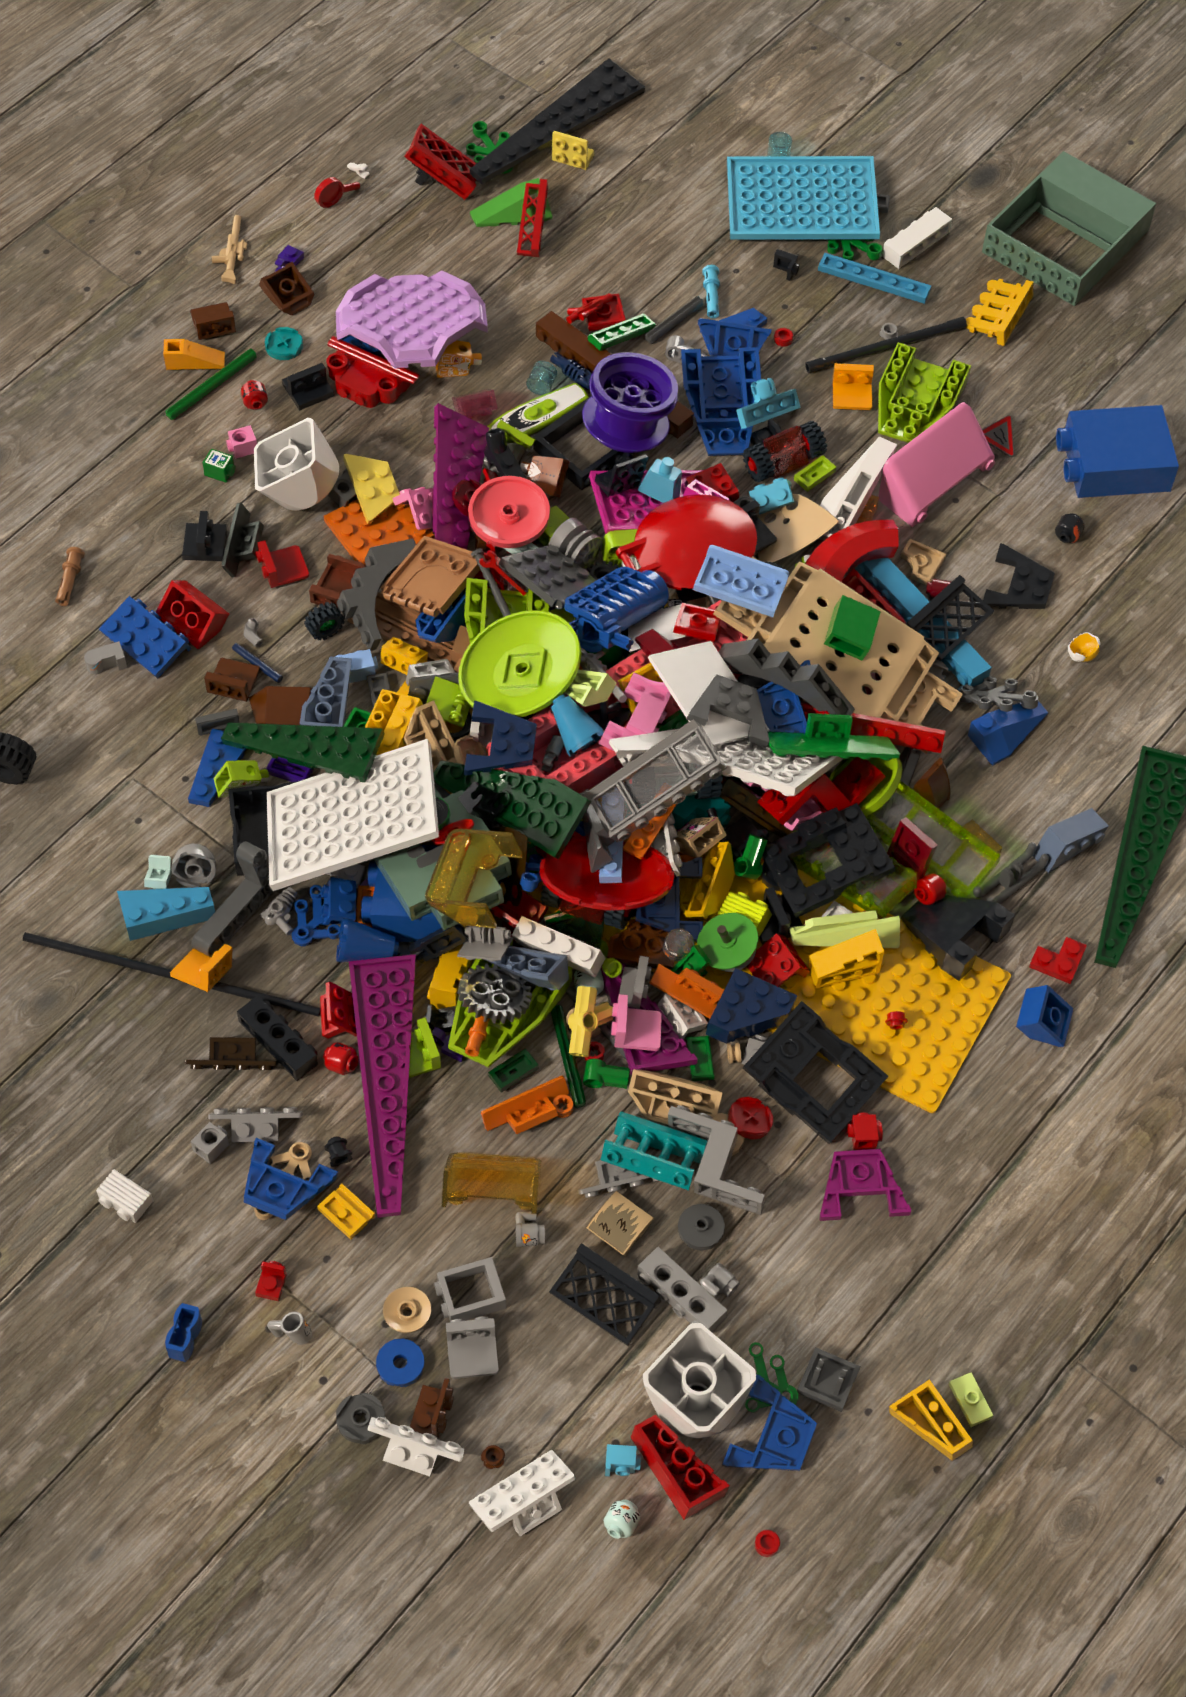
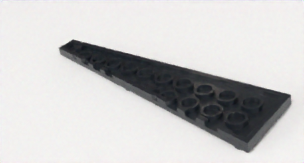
M608 58L470 168V175L481 184L486 183L551 146L554 131L570 135L645 92V86Z

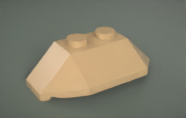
M434 700L415 708L404 735L406 745L428 739L431 744L433 773L440 761L457 763L454 756L455 743Z
M633 1069L628 1093L646 1119L668 1124V1112L671 1106H684L690 1109V1112L698 1115L699 1113H705L712 1118L717 1116L723 1092L701 1083L659 1072Z

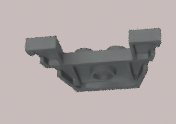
M716 674L689 712L686 720L691 721L694 719L700 725L705 726L708 721L709 711L719 713L749 724L748 742L766 748L769 743V736L757 689Z

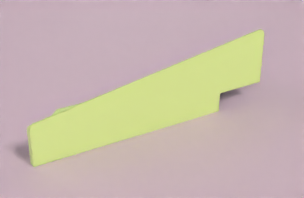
M876 910L811 918L805 921V926L790 927L789 929L792 943L795 946H834L874 929L877 931L883 948H899L900 946L899 916L878 919Z

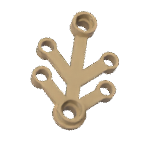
M296 1142L290 1147L289 1152L271 1156L269 1159L272 1162L270 1166L274 1168L277 1164L289 1162L284 1169L280 1170L294 1175L293 1173L299 1165L302 1179L309 1181L311 1178L308 1161L311 1159L312 1151L306 1143ZM299 1152L304 1153V1155L301 1157L296 1156V1154ZM254 1207L255 1215L260 1220H267L272 1217L270 1213L261 1214V1210Z

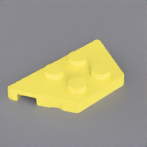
M344 454L343 459L367 525L371 524L378 515H382L389 506H393V498L400 495L391 469L386 461Z

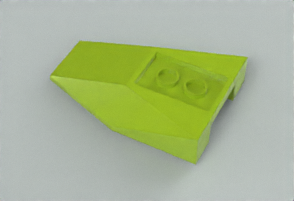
M898 342L879 382L878 433L909 443L953 409L968 382L971 365L952 360L949 369L914 359L916 348Z

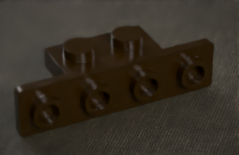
M210 1037L209 1060H185V1064H190V1069H204V1065H213V1069H227V1065H236V1070H250V1065H259V1070H273V1066H278V1061H256V1038Z

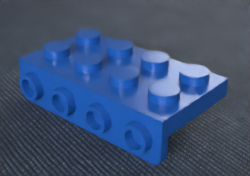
M129 596L99 630L114 643L119 641L123 651L158 679L185 649L188 652L191 650V647L188 645L189 640L182 633L177 635L174 632L175 628L167 621L162 623L160 621L161 617L155 611L151 610L149 612L146 610L147 606L140 599L135 601Z

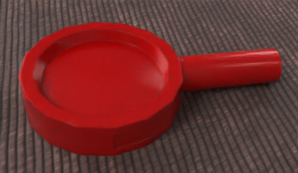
M329 177L316 188L314 199L321 207L329 208L340 200L343 193L360 189V183L354 182L343 185L339 179Z

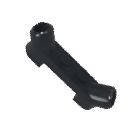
M500 428L489 430L485 434L487 446L484 449V455L489 464L494 463L501 477L517 476L527 479L507 445L505 431Z

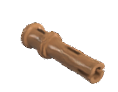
M70 547L66 551L67 559L62 565L64 573L55 600L61 606L69 604L75 577L81 570L80 563L81 559L85 556V552L78 547Z

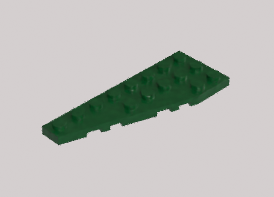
M440 761L433 773L434 782L451 793L461 790L465 792L474 782L497 791L500 798L494 803L493 808L496 809L501 803L505 806L503 811L494 820L505 827L521 832L528 837L527 841L557 859L560 858L592 802L555 779H545L492 769L491 772L483 773L482 770L473 772V775H464L465 765L447 761Z

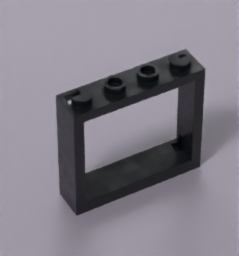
M589 398L533 436V439H535L533 450L542 457L568 460L552 444L583 423L582 410ZM612 449L583 471L570 461L566 478L580 490H583L591 484L589 478L590 471H610L618 459L623 456L624 452Z

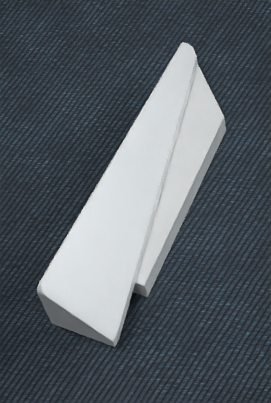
M678 729L614 738L609 740V744L621 764L625 766ZM670 754L653 761L650 767H675L676 764Z

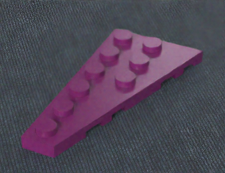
M622 964V971L615 978L607 976L603 972L602 966L600 968L609 1004L612 1007L613 1003L618 1002L624 967H628L626 964ZM648 996L642 998L641 1010L659 1011L661 1013V1042L658 1051L623 1048L631 1075L633 1069L659 1071L696 1065L698 1062L697 1057L694 1053H690L685 1041L678 1037L673 1030L672 1024L657 1004L652 1002Z

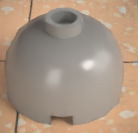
M195 843L187 844L181 847L174 855L171 872L177 877L176 880L180 884L187 887H200L199 883L207 882L208 884L215 877L216 861L213 853L206 846Z

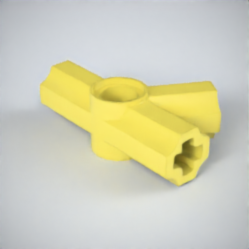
M578 986L575 1010L568 1019L569 1028L572 1030L569 1048L570 1055L589 1057L592 1031L596 1027L613 1020V1007L608 1002L595 1005L597 988Z

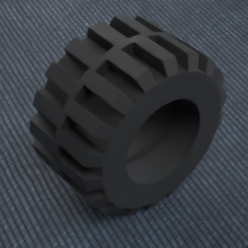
M0 732V782L14 785L23 784L27 781L36 761V751L26 741Z

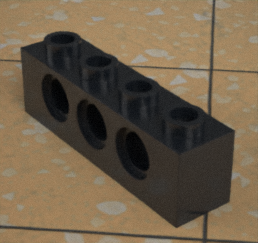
M257 995L237 1011L239 1023L298 1081L318 1065V1053L311 1044L307 1045L303 1041V1037L296 1029L292 1030L288 1026L287 1020L281 1014L277 1015L273 1011L274 1008L269 1001H263ZM263 1020L269 1021L265 1024L260 1023ZM277 1035H283L282 1038H274ZM291 1050H298L297 1053H289Z

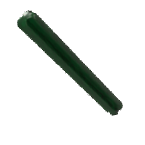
M557 1005L551 1010V1016L573 1104L576 1108L584 1107L586 1099L575 1056L569 1054L571 1039L563 1007Z

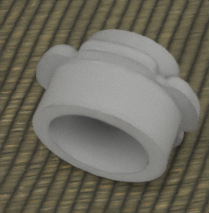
M885 323L879 332L880 336L885 340L897 337V326L893 323Z

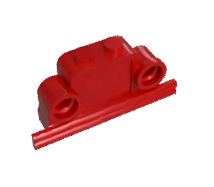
M332 336L331 340L327 343V346L337 350L326 359L328 374L335 381L336 392L341 397L352 400L358 405L373 408L380 401L385 404L393 403L401 393L405 392L420 377L419 374L406 368H393L388 360L341 339L337 340L335 336Z

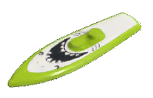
M573 383L505 412L487 427H489V430L495 429L501 419L530 436L555 422L589 398L583 387ZM506 437V441H507V442H509V443L514 442V441H512V440H510L509 438Z

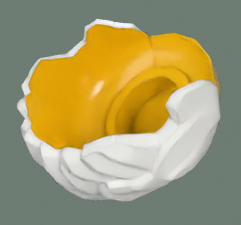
M1088 632L1073 638V641L1068 645L1069 656L1077 662L1093 660L1100 650L1099 638Z

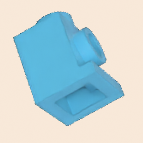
M607 1444L605 1476L610 1477V1472H615L616 1475L628 1476L630 1473H635V1470H640L641 1455H636L637 1446Z

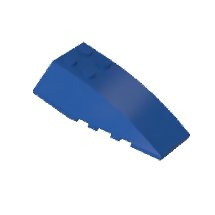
M759 347L739 348L738 356L701 357V349H681L683 386L708 456L743 455V451L749 448L753 426L741 429L736 410L754 403L755 399L753 398L751 384L753 382L756 384L757 380H761Z

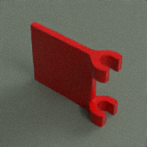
M488 541L486 546L491 550H488L487 553L484 552L483 555L486 559L491 560L484 561L483 558H480V565L485 568L495 569L524 596L527 593L526 586L499 565L501 559L495 553L494 544Z

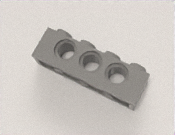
M659 1247L638 1265L637 1275L639 1280L645 1286L652 1287L655 1293L660 1295L662 1302L667 1301L673 1307L672 1309L678 1317H684L690 1324L701 1323L711 1332L726 1319L727 1309ZM659 1275H666L669 1279L661 1281L657 1277ZM679 1290L684 1291L686 1295L679 1297L675 1292ZM698 1306L701 1307L704 1311L701 1313H696L692 1310V1308Z

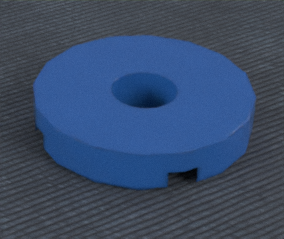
M404 1338L391 1340L378 1352L376 1358L377 1372L380 1378L388 1385L407 1387L421 1377L424 1368V1355L420 1347L413 1341ZM398 1358H404L407 1361V1365L403 1368H397L394 1366V1361Z

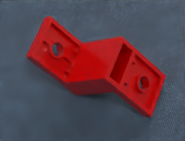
M856 757L833 781L823 774L798 794L787 796L785 800L783 798L786 796L780 791L771 789L765 792L757 803L780 824L784 825L811 796L826 811L835 807L840 811L855 803L859 805L886 776L868 760Z

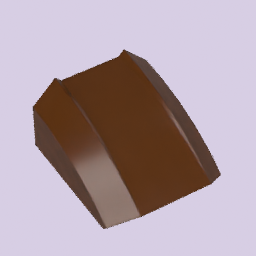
M293 262L261 278L259 286L268 298L282 312L289 315H294L310 306L314 297V292Z
M939 758L914 785L909 808L921 817H935V813L947 800H950V782L942 758Z

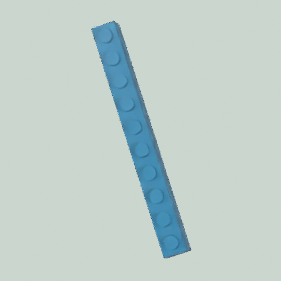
M889 558L866 560L855 568L901 614L906 623L929 603L928 599ZM933 618V625L943 626V618ZM920 630L918 632L924 638H930V630ZM934 630V638L944 639V631ZM948 631V639H958V632ZM966 640L962 641L942 660L948 671H951L957 677L961 685H971L972 687L982 684L984 678L990 676L992 668ZM935 643V648L942 654L945 651V644Z

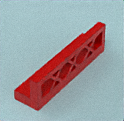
M540 179L539 184L526 183L517 255L539 257L548 194V179ZM529 189L539 190L538 197L534 200L529 196ZM534 205L536 214L530 217L526 211ZM531 222L534 229L528 235L524 227ZM527 240L531 242V251L521 250L522 244Z

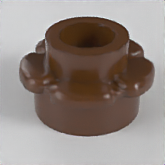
M496 1445L488 1446L481 1454V1460L488 1469L500 1468L504 1464L505 1452Z

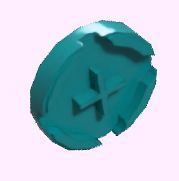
M276 328L272 333L270 331L265 338V350L274 359L290 360L298 356L303 349V338L293 328Z

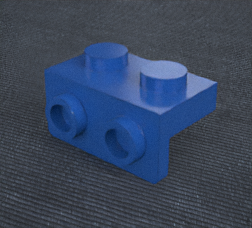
M330 877L327 884H324L321 890V897L324 898V904L321 908V917H324V925H329L332 920L342 922L344 918L355 921L356 881Z

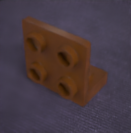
M227 302L190 310L198 340L236 332L233 311H230Z
M220 658L214 673L207 671L205 675L207 693L247 702L260 668L256 665Z
M444 1379L442 1389L422 1385L410 1427L415 1432L421 1434L429 1433L436 1436L437 1439L440 1433L444 1434L447 1425V1419H445L447 1410L451 1411L454 1401L450 1379Z

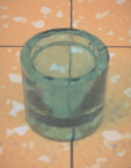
M785 132L771 134L768 140L767 156H791V136Z
M546 361L535 362L526 381L528 389L537 395L549 393L557 376L556 368Z

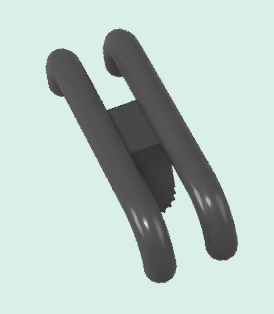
M1034 842L1029 843L1024 853L982 887H974L973 895L977 898L983 897L1000 883L1006 889L994 899L987 898L986 901L1003 903L1043 870L1049 861L1048 854H1042L1039 861L1022 875L1023 864L1032 857L1037 848Z

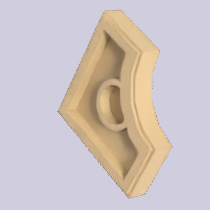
M909 539L901 552V558L905 559L911 566V579L927 586V582H931L940 569L946 554Z

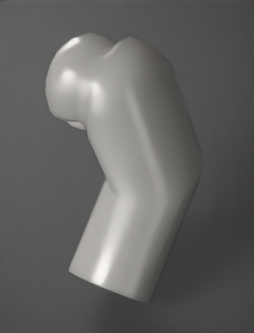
M250 618L245 624L243 635L256 648H259L263 644V640L257 635L259 622L255 618Z

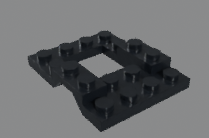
M858 803L840 811L835 807L797 825V831L767 844L762 855L795 918L836 900L847 887L859 881H877L896 872L895 866ZM829 842L842 866L825 873V879L805 888L790 859Z
M803 1001L798 1004L742 1068L759 1083L758 1086L792 1116L795 1114L828 1144L834 1140L852 1119V1116L861 1109L888 1077L886 1073L856 1047L839 1039L831 1032L821 1017ZM818 1051L835 1066L839 1065L855 1079L829 1110L825 1109L793 1081Z

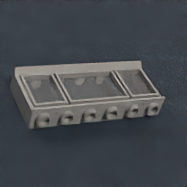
M693 719L584 793V795L592 801L591 805L608 832L609 837L616 842L624 841L636 829L647 826L652 818L663 815L667 812V808L684 801L686 795L692 791L700 790L703 788L704 783L710 779L718 778L727 767L703 727Z

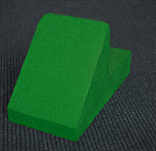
M698 944L694 945L671 971L679 975L685 968L697 971L700 976L704 977L708 973L705 968L712 961Z

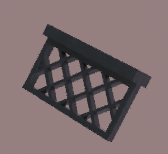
M961 575L955 578L906 623L907 626L917 632L920 630H930V638H924V640L935 650H937L935 643L945 644V651L942 654L939 652L936 658L940 662L994 612L989 605L964 584L966 580ZM964 592L969 597L970 602L959 601V595ZM946 606H956V614L946 613ZM960 606L970 607L971 615L961 614ZM974 607L982 608L986 613L984 615H975ZM933 618H943V626L933 625ZM947 618L957 619L958 627L947 626ZM961 619L971 620L972 626L962 627ZM934 630L944 631V639L934 638ZM948 631L958 632V639H948Z
M582 1243L577 1248L573 1259L549 1291L554 1297L626 1346L631 1343L653 1309H656L661 1302L660 1295ZM578 1261L586 1266L588 1275L574 1277L573 1268ZM603 1277L606 1279L607 1288L593 1290L591 1278ZM589 1279L590 1291L577 1293L575 1281ZM572 1282L574 1294L563 1296L557 1292L562 1284ZM611 1291H624L627 1301L613 1303ZM608 1292L610 1304L596 1307L594 1294ZM591 1295L593 1307L587 1309L579 1307L578 1298ZM641 1303L647 1307L642 1315L632 1317L631 1304ZM628 1305L630 1317L616 1320L614 1308ZM611 1308L613 1321H600L597 1311ZM589 1312H594L595 1317L591 1315ZM631 1322L632 1330L627 1338L618 1333L617 1324ZM614 1325L615 1330H613L609 1326Z

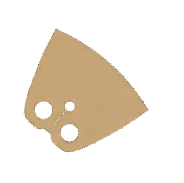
M792 494L794 500L798 502L796 509L787 510L786 506L759 515V519L777 537V542L757 552L759 561L772 563L785 558L817 540L839 521L827 510L810 499L799 494ZM775 513L776 519L773 522L766 523L764 521L767 514ZM789 518V523L784 524V519Z

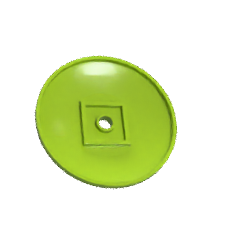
M535 610L522 611L505 616L483 629L467 647L461 659L458 673L461 692L472 708L474 701H479L517 717L534 714L552 704V701L562 695L573 682L581 662L580 641L572 626L563 618L553 613ZM524 667H527L526 671L519 673Z

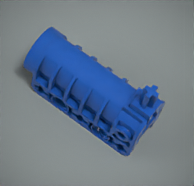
M619 567L567 597L564 609L577 618L569 624L577 634L580 646L584 650L599 652L603 648L609 649L617 645L629 651L634 641L620 633L663 608L668 602L669 591L664 579L654 571L645 570L639 572L629 567Z

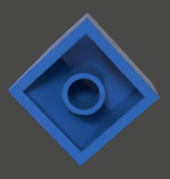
M1048 985L1027 988L1016 1027L1030 1039L1064 1047L1073 1008Z

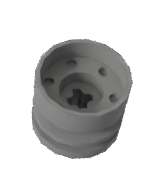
M570 518L563 522L556 529L549 542V545L556 546L562 554L573 559L574 563L583 569L588 568L596 560L603 544L602 538L592 530H587L586 525L577 518Z

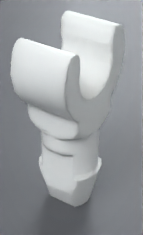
M349 163L347 165L351 171H355L364 179L370 175L369 172L365 171L368 165L364 163L358 165Z

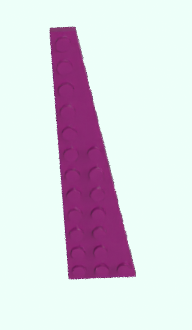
M438 403L434 407V428L436 429L434 445H436V453L434 454L435 472L433 473V533H435L436 540L467 550L471 531L469 517L462 514L456 508L452 500V491L464 479L480 482L484 449L487 444L485 434L489 431V427Z
M416 954L349 961L377 1218L401 1215Z

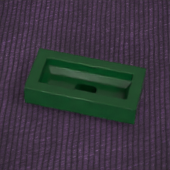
M525 1048L490 1070L488 1076L502 1093L539 1069V1065Z

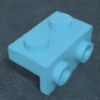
M778 478L773 480L772 484H760L755 486L754 490L749 491L750 497L760 504L759 515L795 503L790 488L792 485L788 479Z

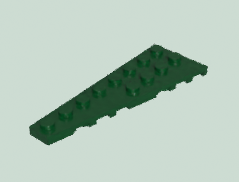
M228 723L221 740L225 745L240 749H252L258 754L263 752L270 754L272 758L278 759V757L287 759L290 763L312 769L314 767L320 768L329 774L335 772L342 774L347 779L353 777L359 779L360 782H366L385 733L382 728Z

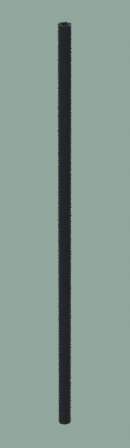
M26 932L23 935V941L180 981L170 976L171 969ZM217 982L212 987V990L251 1000L258 995L263 1001H269L271 1005L318 1017L321 1014V1008L221 982Z

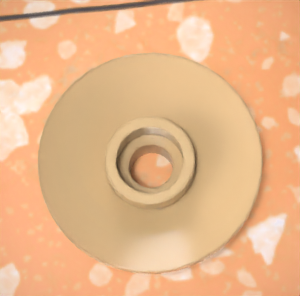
M398 1288L390 1293L384 1302V1319L397 1332H416L423 1328L430 1318V1301L426 1294L417 1288ZM406 1310H410L412 1314L410 1316L403 1315V1312Z

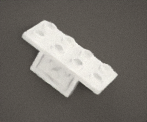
M550 1450L482 1494H479L470 1500L469 1504L491 1532L512 1521L515 1531L519 1536H522L562 1510L555 1492L574 1481L575 1476L555 1452Z

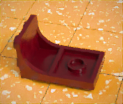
M905 817L899 822L887 851L896 872L877 881L862 880L860 882L887 907L892 908L914 893L915 882L925 876L938 845Z

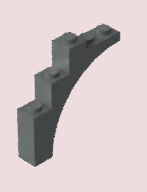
M414 539L370 547L365 557L366 567L355 570L351 579L352 589L343 590L337 601L338 609L343 613L344 618L353 617V623L355 627H358L362 642L366 644L370 651L376 650L382 639L375 617L376 595L380 587L416 546Z

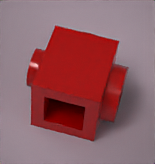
M858 1113L852 1116L851 1124H847L848 1138H852L853 1150L876 1149L878 1142H882V1123L880 1120H876V1114Z

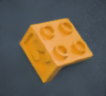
M834 365L832 379L834 409L872 410L874 365Z
M224 944L218 951L214 952L212 957L192 949L173 968L170 976L209 992L232 968L233 947Z

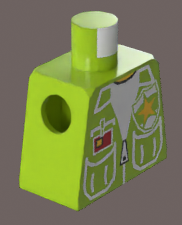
M255 760L226 761L213 778L218 797H228V789L258 786L260 782H267L269 780L267 769L259 770L258 763Z

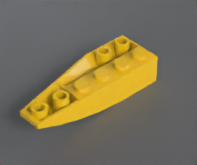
M384 689L381 690L365 725V728H382L385 733L377 755L407 746L404 735L415 708L423 705L420 698Z

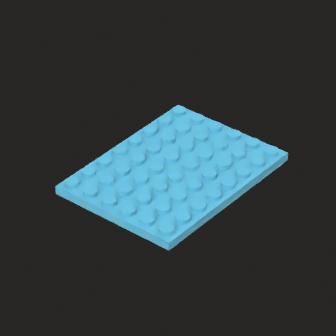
M873 156L727 157L730 240L880 239Z

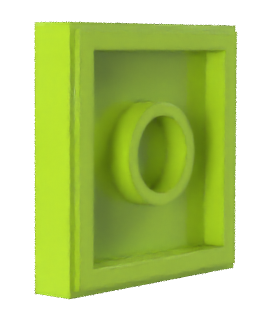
M500 419L496 428L504 430L507 438L530 450L535 439Z

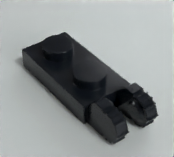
M456 924L446 930L440 928L424 938L418 939L408 949L411 954H416V952L424 949L425 951L421 952L417 958L420 963H425V961L432 958L435 959L467 942L469 936H466L465 930L459 924Z

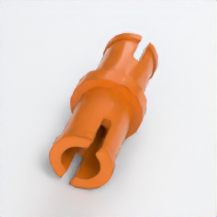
M483 1016L475 1019L474 1025L468 1033L470 1037L465 1048L467 1055L472 1057L479 1055L482 1041L487 1036L486 1029L490 1018L486 1022H484Z

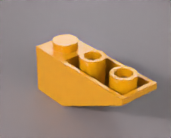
M164 339L163 355L166 370L222 369L225 367V352L185 339Z

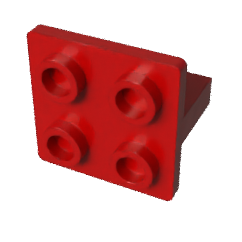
M330 981L327 982L326 994L320 996L322 1036L329 1039L345 1031L357 1036L352 992Z

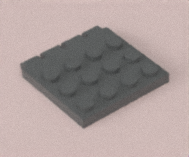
M554 545L501 557L499 562L502 568L551 607L555 606L557 609L565 607V599L597 581L589 575L587 570L576 565L573 559L566 557Z

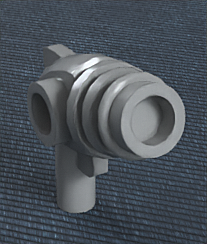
M288 887L286 890H283L270 903L269 907L261 913V917L267 925L277 924L287 936L291 935L292 931H294L287 923L291 919L290 909H292V905L298 896L294 889Z

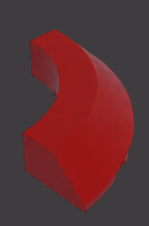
M872 520L848 526L824 540L813 551L805 564L817 570L822 569L842 582L844 577L855 569L858 564L866 560L893 558L899 547L898 527L894 520ZM817 599V603L820 606L827 607L826 601Z

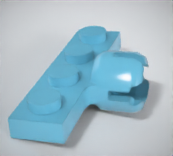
M767 378V380L761 379L757 380L756 384L755 382L751 384L753 398L755 399L754 403L739 408L736 411L741 429L801 407L796 389L777 394L772 378Z

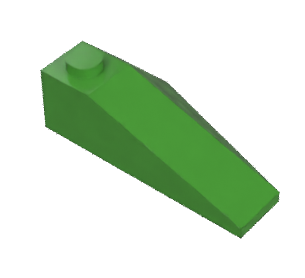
M539 178L520 183L470 211L476 227L499 226L501 223L518 225V222H521L526 183L539 184ZM529 189V196L534 200L538 197L539 190ZM548 198L544 222L552 219ZM534 205L527 209V214L530 217L536 214Z

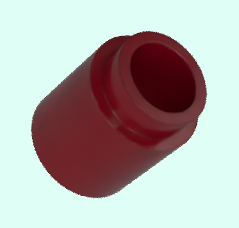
M932 578L931 582H927L926 594H929V598L933 599L952 581Z

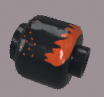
M1065 514L1059 520L1055 528V534L1064 543H1075L1085 528L1084 522L1077 514Z

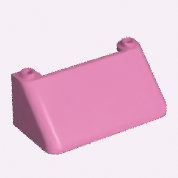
M962 402L893 454L884 464L878 500L911 527L922 523L928 515V507L977 468L982 472L988 471L995 464V456L969 405Z

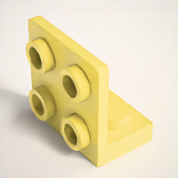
M554 131L552 134V160L586 170L594 156V150L588 148V141Z

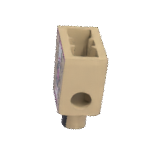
M718 817L694 818L682 828L676 830L677 838L674 839L677 840L682 854L698 858L723 839L726 833Z

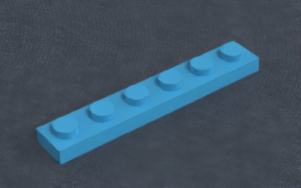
M824 253L818 265V271L925 304L931 291V285L828 253Z

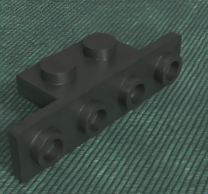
M241 502L236 504L222 560V568L231 577H236L239 561L256 558L255 552L258 551L257 542L261 541L264 528L260 521L249 523L251 514Z

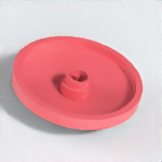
M502 476L485 482L474 492L469 502V521L473 531L483 541H490L496 547L517 548L530 544L542 535L549 523L550 505L544 491L534 482L517 476Z

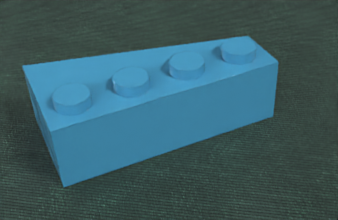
M209 887L117 891L130 941L205 922L215 913Z

